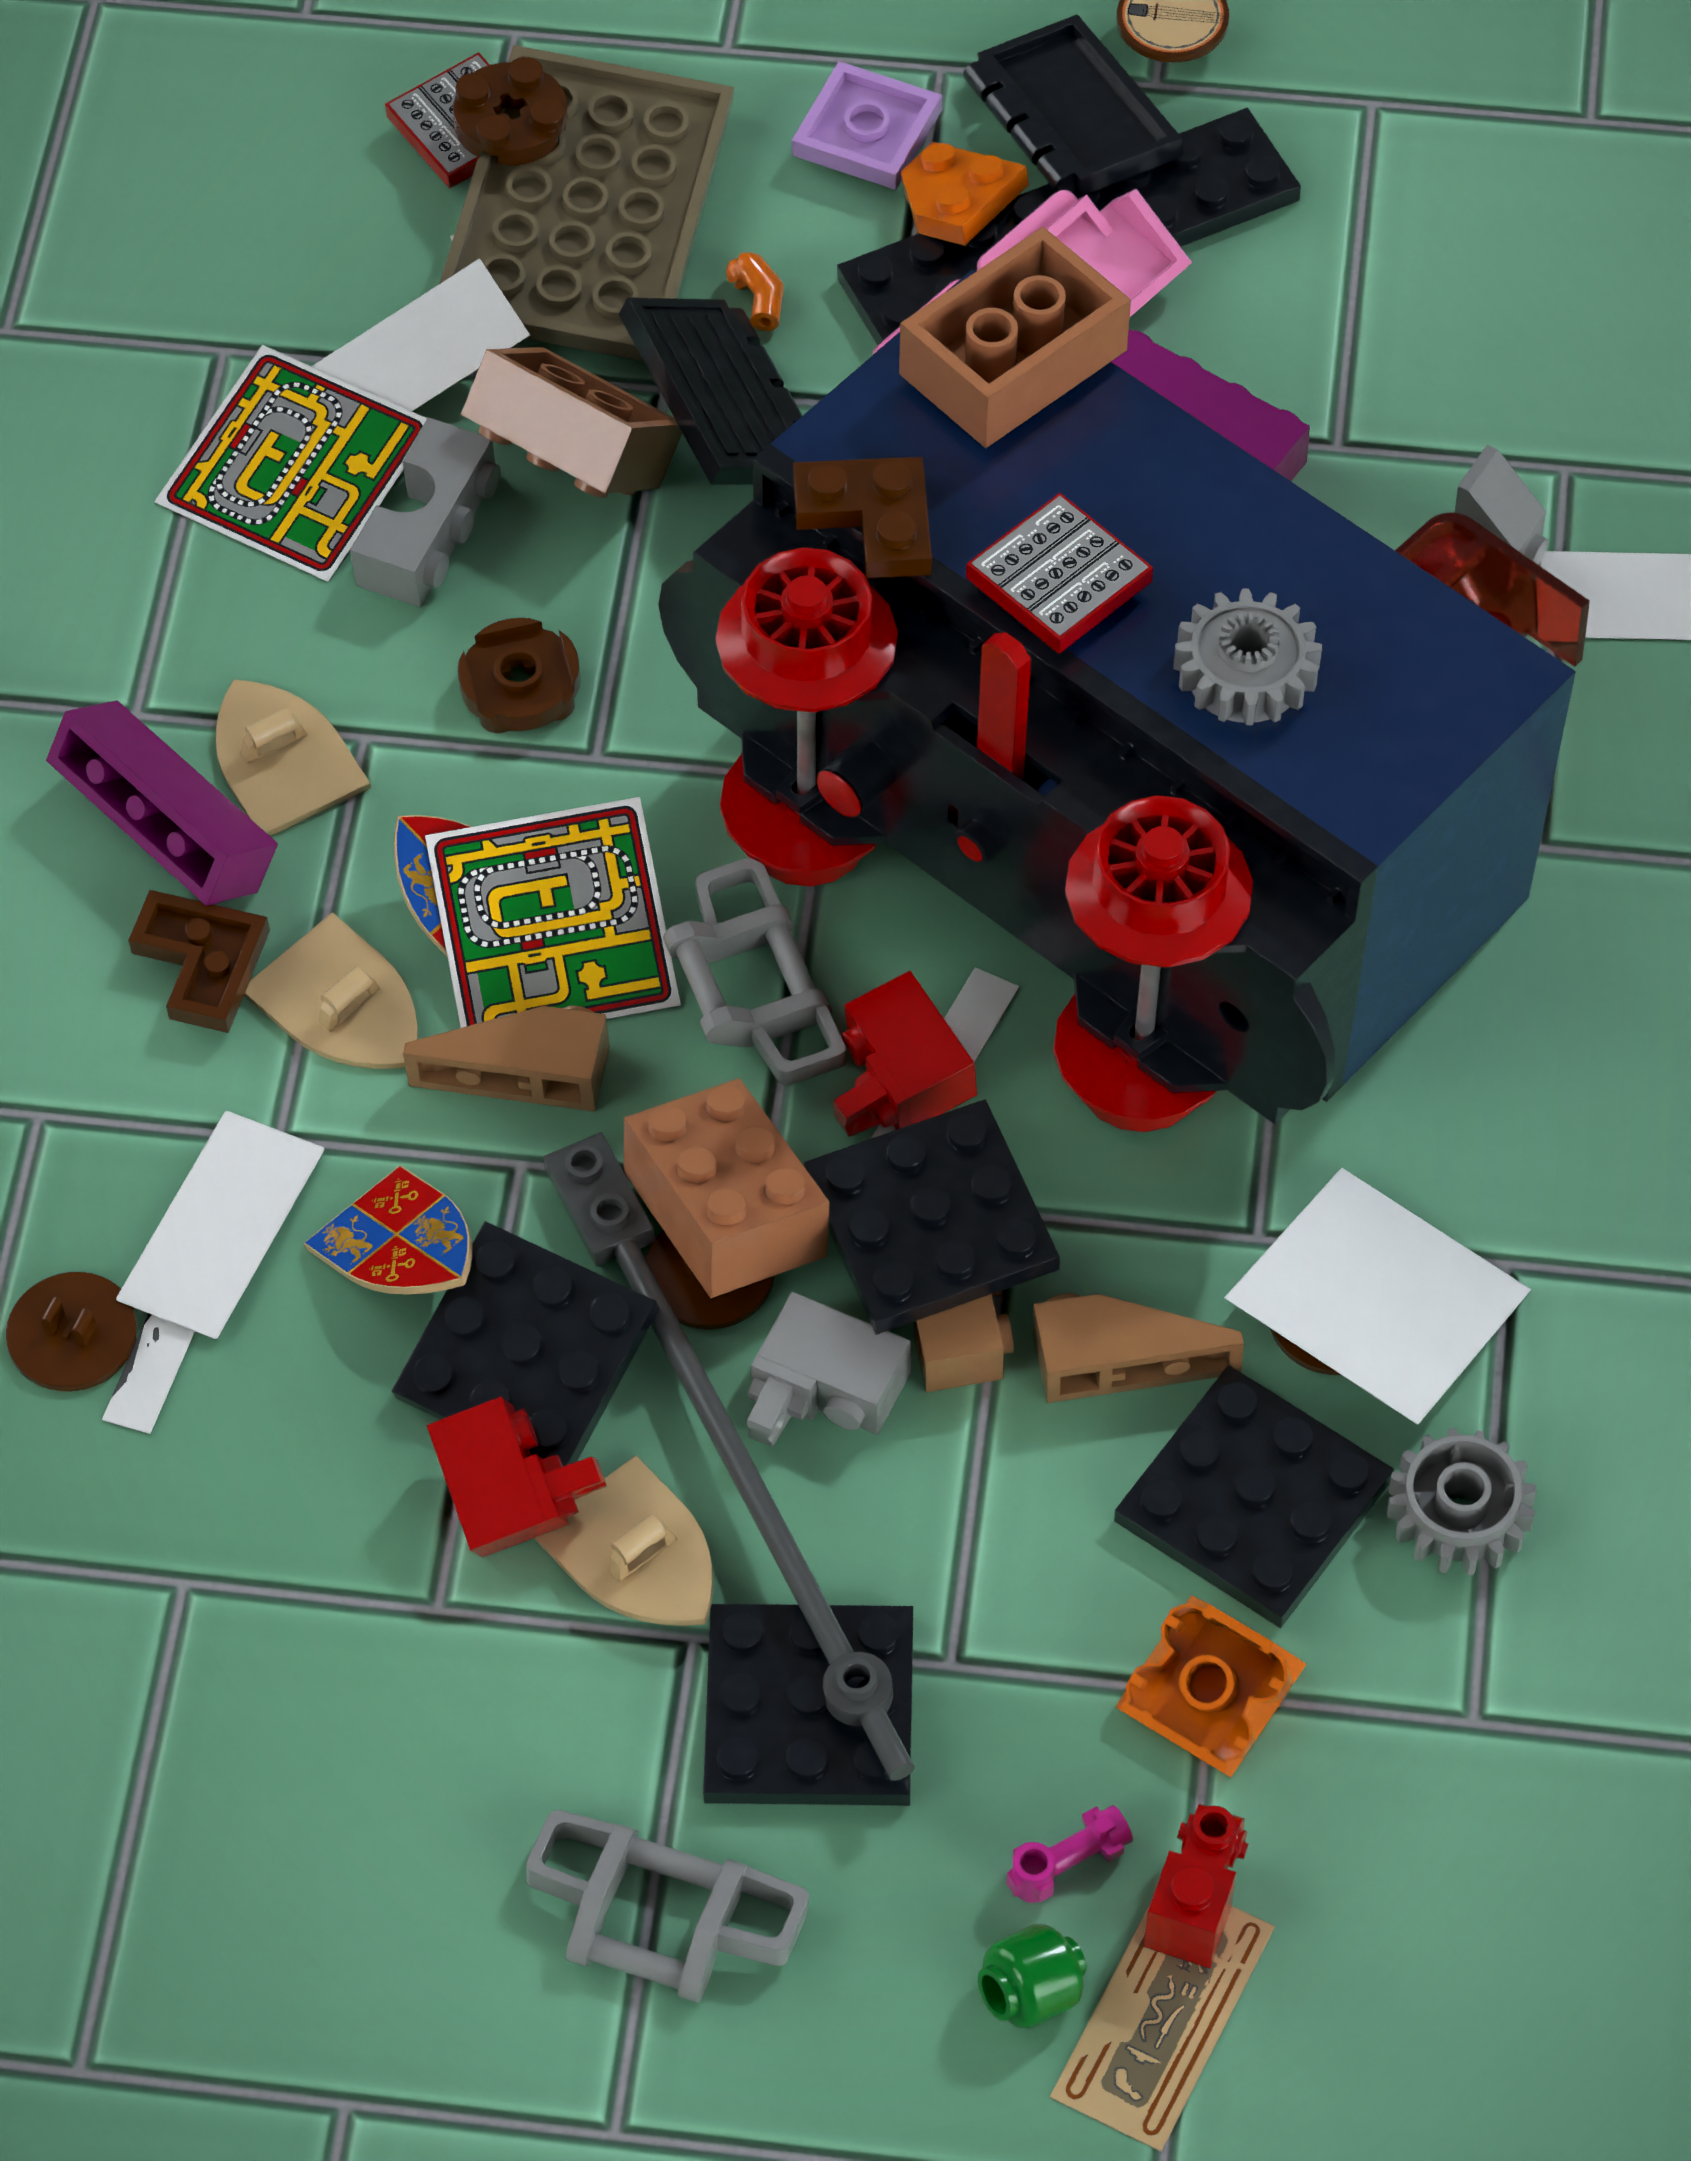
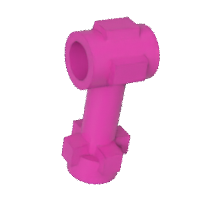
M1111 1805L1100 1811L1096 1806L1082 1814L1084 1829L1048 1848L1042 1843L1026 1842L1015 1848L1012 1859L1013 1868L1007 1872L1006 1881L1014 1897L1017 1896L1029 1903H1040L1053 1896V1880L1060 1873L1097 1853L1098 1855L1102 1853L1108 1862L1123 1855L1124 1846L1133 1842V1836L1120 1810L1116 1806Z

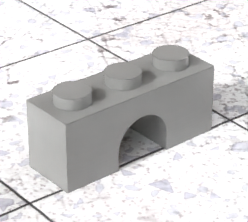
M429 417L402 460L408 497L427 504L412 512H395L376 505L350 549L356 586L420 608L432 587L439 588L443 583L449 568V557L458 542L463 544L469 538L474 526L476 510L483 498L490 499L493 496L500 479V466L495 463L493 441L480 434Z

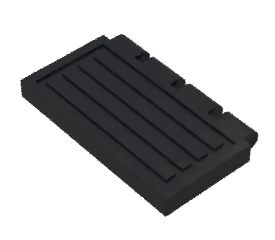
M1078 14L978 52V61L969 64L963 72V77L980 99L986 103L988 109L1005 130L1011 134L1013 140L1030 161L1037 166L1039 172L1055 192L1061 190L1073 192L1077 190L1081 196H1084L1184 156L1182 137Z
M627 297L618 315L710 485H753V458L803 415L789 390L783 387L784 381L765 347L760 345L761 340L745 311L741 308H729L726 301L721 299Z

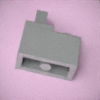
M791 1292L751 1365L752 1384L748 1391V1398L755 1400L756 1403L747 1419V1426L750 1429L748 1432L749 1438L773 1447L791 1416L800 1420L807 1418L813 1421L818 1410L824 1412L830 1421L848 1430L862 1428L878 1435L912 1372L911 1341L888 1331L875 1335L871 1324Z

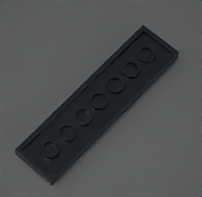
M1247 107L1179 133L1183 139L1184 156L1086 194L1100 211L1113 199L1137 189L1179 246L1182 247L1300 201L1301 185ZM1046 184L1018 195L965 246L916 234L838 264L837 280L876 344L879 345L900 327L902 321L921 309L948 284L955 280H960L972 269L978 271L977 263L979 258L1056 192L1050 184ZM1077 190L1071 192L1077 199L1083 197Z

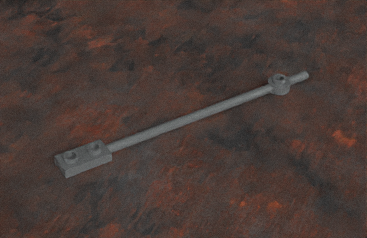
M600 1132L543 1156L545 1170L596 1267L616 1259L632 1290L657 1302L660 1309L651 1326L830 1664L823 1679L825 1703L829 1712L844 1724L863 1727L890 1780L897 1781L907 1777L913 1772L915 1766L887 1715L893 1700L891 1673L887 1665L878 1657L865 1652H854L640 1250V1248L655 1242L654 1230L603 1133ZM854 1677H863L869 1681L862 1688H851L846 1685L847 1681Z

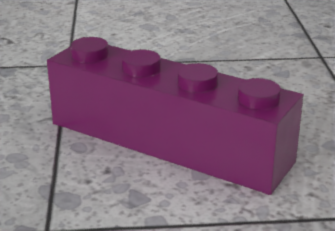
M1129 329L1127 351L1111 361L1112 363L1290 481L1293 480L1307 463L1310 425L1302 422L1292 412L1278 409L1255 397L1242 385L1229 383L1203 369L1193 359L1185 356L1181 357L1156 344L1146 334Z
M118 700L64 712L46 761L206 906L258 893L278 846V843Z

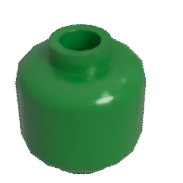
M1045 1924L1031 1925L995 1942L985 1952L982 1969L978 1973L980 1994L989 2011L1000 2021H1008L1019 2028H1033L1070 2010L1080 2001L1083 1990L1082 1976L1086 1973L1085 1957L1079 1945L1072 1938L1063 1937L1060 1932Z

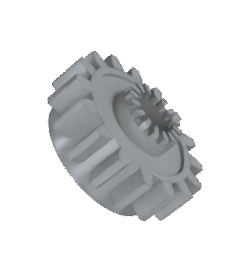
M1249 589L1241 590L1239 601L1230 602L1222 592L1216 593L1213 610L1197 603L1192 609L1191 622H1181L1179 625L1173 662L1174 670L1180 671L1179 688L1181 691H1192L1195 696L1194 706L1197 709L1205 708L1218 716V720L1223 722L1230 720L1253 725L1254 722L1269 719L1274 722L1279 721L1281 714L1289 707L1299 710L1303 706L1304 692H1314L1316 688L1322 644L1314 642L1316 633L1314 622L1298 624L1300 607L1293 604L1284 610L1276 608L1277 594L1272 592L1264 598L1262 603L1253 601Z
M1456 1428L1449 1429L1447 1437L1434 1440L1429 1435L1422 1437L1420 1452L1416 1454L1405 1450L1401 1457V1472H1392L1388 1493L1393 1496L1389 1497L1387 1515L1389 1519L1400 1520L1397 1523L1395 1538L1398 1543L1407 1542L1412 1539L1417 1541L1414 1559L1418 1562L1427 1558L1431 1553L1439 1556L1438 1567L1439 1572L1442 1573L1448 1571L1452 1561H1462L1467 1575L1475 1574L1477 1560L1485 1558L1488 1564L1495 1569L1500 1567L1504 1554L1503 1547L1518 1553L1522 1549L1525 1535L1523 1531H1531L1536 1510L1532 1509L1531 1506L1534 1505L1537 1490L1535 1484L1523 1483L1526 1478L1527 1463L1525 1460L1514 1462L1508 1455L1509 1444L1502 1442L1496 1445L1486 1440L1484 1432L1477 1430L1474 1436L1459 1435ZM1456 1495H1459L1460 1499H1464L1466 1496L1468 1497L1467 1501L1472 1502L1473 1500L1474 1503L1461 1505L1453 1502L1449 1497L1455 1499Z

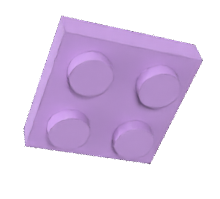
M838 61L791 140L792 156L896 190L902 181L900 171L915 158L942 111V95Z

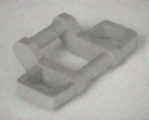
M747 857L700 873L696 877L695 882L697 900L703 922L688 920L673 925L666 930L663 940L669 954L673 958L680 960L703 1013L700 1025L708 1042L738 1047L755 1046L778 1082L783 1085H791L843 1067L846 1063V1047L831 1016L832 1008L825 992L821 989H816L791 934L794 923L787 908L780 904L764 864ZM745 882L754 883L758 888L765 908L717 923L710 898L711 895ZM769 944L792 996L750 1010L744 1007L726 1005L708 963ZM818 1024L829 1048L797 1060L789 1061L781 1056L772 1039Z
M561 1810L553 1811L548 1815L526 1862V1882L530 1887L579 1905L566 1951L567 1961L585 1967L593 1961L678 1989V1997L696 2003L701 2001L707 1988L717 1951L773 1966H782L786 1964L808 1913L809 1894L806 1889L730 1859H727L723 1865L638 1838V1830ZM564 1838L604 1848L588 1882L545 1865L554 1844L558 1840ZM629 1864L712 1890L694 1931L686 1962L601 1935L606 1913ZM742 1892L790 1911L784 1927L778 1936L766 1937L728 1927Z

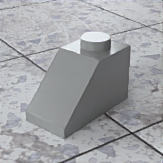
M1486 445L1458 485L1449 559L1512 589L1525 569L1533 572L1538 567L1546 552L1548 539L1542 536L1546 511L1499 450L1492 446Z

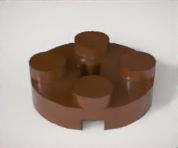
M519 57L512 62L491 64L473 73L461 76L456 83V95L453 103L454 130L460 143L470 153L480 157V151L488 155L497 156L498 164L511 166L537 161L551 153L558 145V136L563 132V129H566L567 99L560 84L551 75L543 71L539 61L529 57ZM503 108H515L519 110L520 117L510 119L506 113H496Z
M531 618L505 619L484 627L475 635L476 643L468 649L466 656L463 651L458 662L461 695L467 708L480 719L482 727L487 731L504 733L506 731L533 730L554 721L563 720L572 714L575 708V697L581 683L580 666L575 646L569 637L560 630L558 636L552 631L543 629L542 621ZM523 666L526 674L534 673L532 677L523 682L507 680L512 675L511 669Z

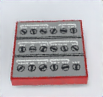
M479 52L385 104L386 117L449 189L472 177L478 160V156L465 149L456 136L453 124V103L456 95L455 87L459 78L490 65Z
M1058 493L966 563V578L1060 654L1148 586L1153 579L1154 567L1064 495Z

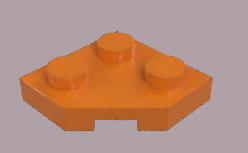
M932 142L900 171L903 190L907 202L910 204L918 234L964 246L1029 185L1026 165L1003 160L994 155H983L956 148L946 143Z

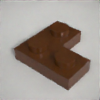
M923 457L793 462L797 530L862 527L866 578L932 575V553Z
M149 890L128 942L132 954L182 965L166 1005L169 1019L229 1033L270 932V927L265 916L214 904L206 906L201 901Z

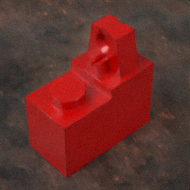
M911 970L844 1004L847 1031L841 1033V1037L853 1062L858 1067L866 1064V1072L854 1080L855 1087L834 1099L833 1103L835 1117L848 1137L878 1124H881L883 1128L893 1125L897 1130L943 1114L977 1096L974 1061Z
M503 1397L495 1398L426 1425L469 1549L482 1558L569 1525L567 1518L579 1513L575 1499L607 1487L599 1462L595 1457L591 1456L562 1466L558 1455L542 1459L537 1454L531 1456L529 1449L538 1446V1441L530 1418L524 1408L515 1411L513 1405Z

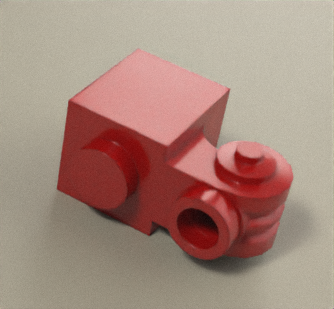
M1199 1804L1195 1814L1190 1813L1187 1823H1181L1177 1838L1183 1841L1182 1853L1179 1854L1170 1850L1168 1852L1147 1913L1145 1948L1211 1969L1232 1907L1236 1872L1229 1870L1228 1867L1233 1868L1237 1858L1244 1859L1249 1843H1246L1247 1831L1244 1830L1245 1818L1232 1815L1228 1810L1220 1806Z

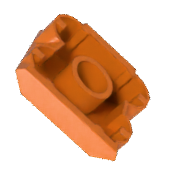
M1191 1595L1185 1604L1170 1610L1161 1625V1640L1146 1662L1134 1670L1126 1684V1691L1115 1708L1227 1776L1232 1777L1307 1664L1231 1616Z

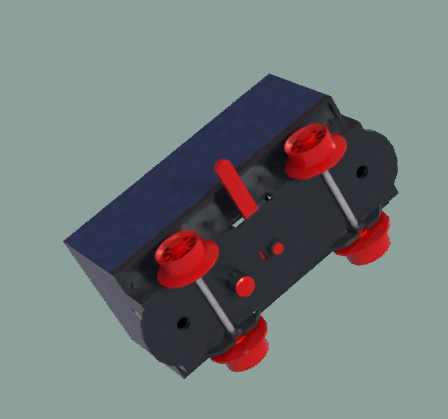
M973 269L970 270L964 277H962V278H961L957 283H955L951 288H953L954 286H956L957 284H959L960 282H962L964 279H966L967 277H969L970 275H972V274L975 273L976 271H974ZM899 332L753 458V501L693 552V560L685 562L662 583L658 606L663 631L678 663L697 688L698 708L741 738L742 753L724 776L719 803L727 834L748 857L764 864L769 876L785 884L808 887L836 881L852 871L860 859L872 852L877 844L886 843L1073 978L1075 994L1057 1019L1053 1053L1063 1081L1100 1120L1121 1130L1150 1132L1168 1128L1212 1099L1215 1093L1221 1090H1228L1275 1125L1290 1109L1301 1111L1318 1103L1321 1099L1327 1102L1529 898L1576 671L1114 363H1108L985 449L899 374ZM923 457L932 553V575L866 578L862 527L797 530L793 462ZM1058 493L1064 495L1154 567L1153 579L1148 586L1060 654L966 578V563ZM1249 589L1255 602L1262 603L1264 598L1272 592L1277 594L1276 608L1284 610L1293 604L1300 607L1298 624L1314 622L1316 625L1314 642L1322 644V653L1316 688L1314 692H1304L1303 706L1299 710L1289 707L1281 714L1279 721L1274 722L1269 719L1254 722L1253 725H1246L1245 723L1230 720L1220 721L1218 716L1207 709L1199 710L1194 706L1195 696L1192 691H1181L1179 688L1180 671L1174 670L1173 662L1179 625L1181 622H1191L1192 609L1197 603L1213 610L1216 593L1222 592L1230 602L1239 601L1241 590Z

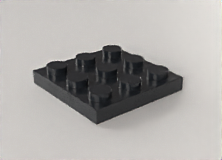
M986 1099L804 1162L805 1169L830 1202L828 1229L875 1335L1060 1270V1256Z
M485 1221L472 1243V1261L466 1284L448 1289L445 1292L391 1392L397 1399L440 1420L495 1398L503 1397L513 1405L515 1411L524 1408L530 1418L538 1441V1446L529 1449L530 1455L537 1454L542 1459L558 1455L562 1466L577 1462L660 1308L655 1300Z
M1228 1365L1117 1506L1114 1522L1281 1629L1387 1489L1394 1468Z
M711 1604L703 1781L704 1803L910 1806L911 1774L901 1780H890L863 1727L844 1724L829 1712L825 1703L823 1679L830 1664L799 1605ZM829 1605L853 1651L872 1654L887 1665L891 1673L893 1700L887 1715L911 1758L913 1606ZM854 1677L848 1680L846 1685L851 1688H862L869 1681L863 1677Z

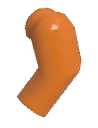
M742 252L738 258L728 263L726 268L727 279L729 283L735 282L736 289L744 290L749 287L754 294L750 319L752 326L761 331L775 330L780 321L784 284L761 255L753 252Z

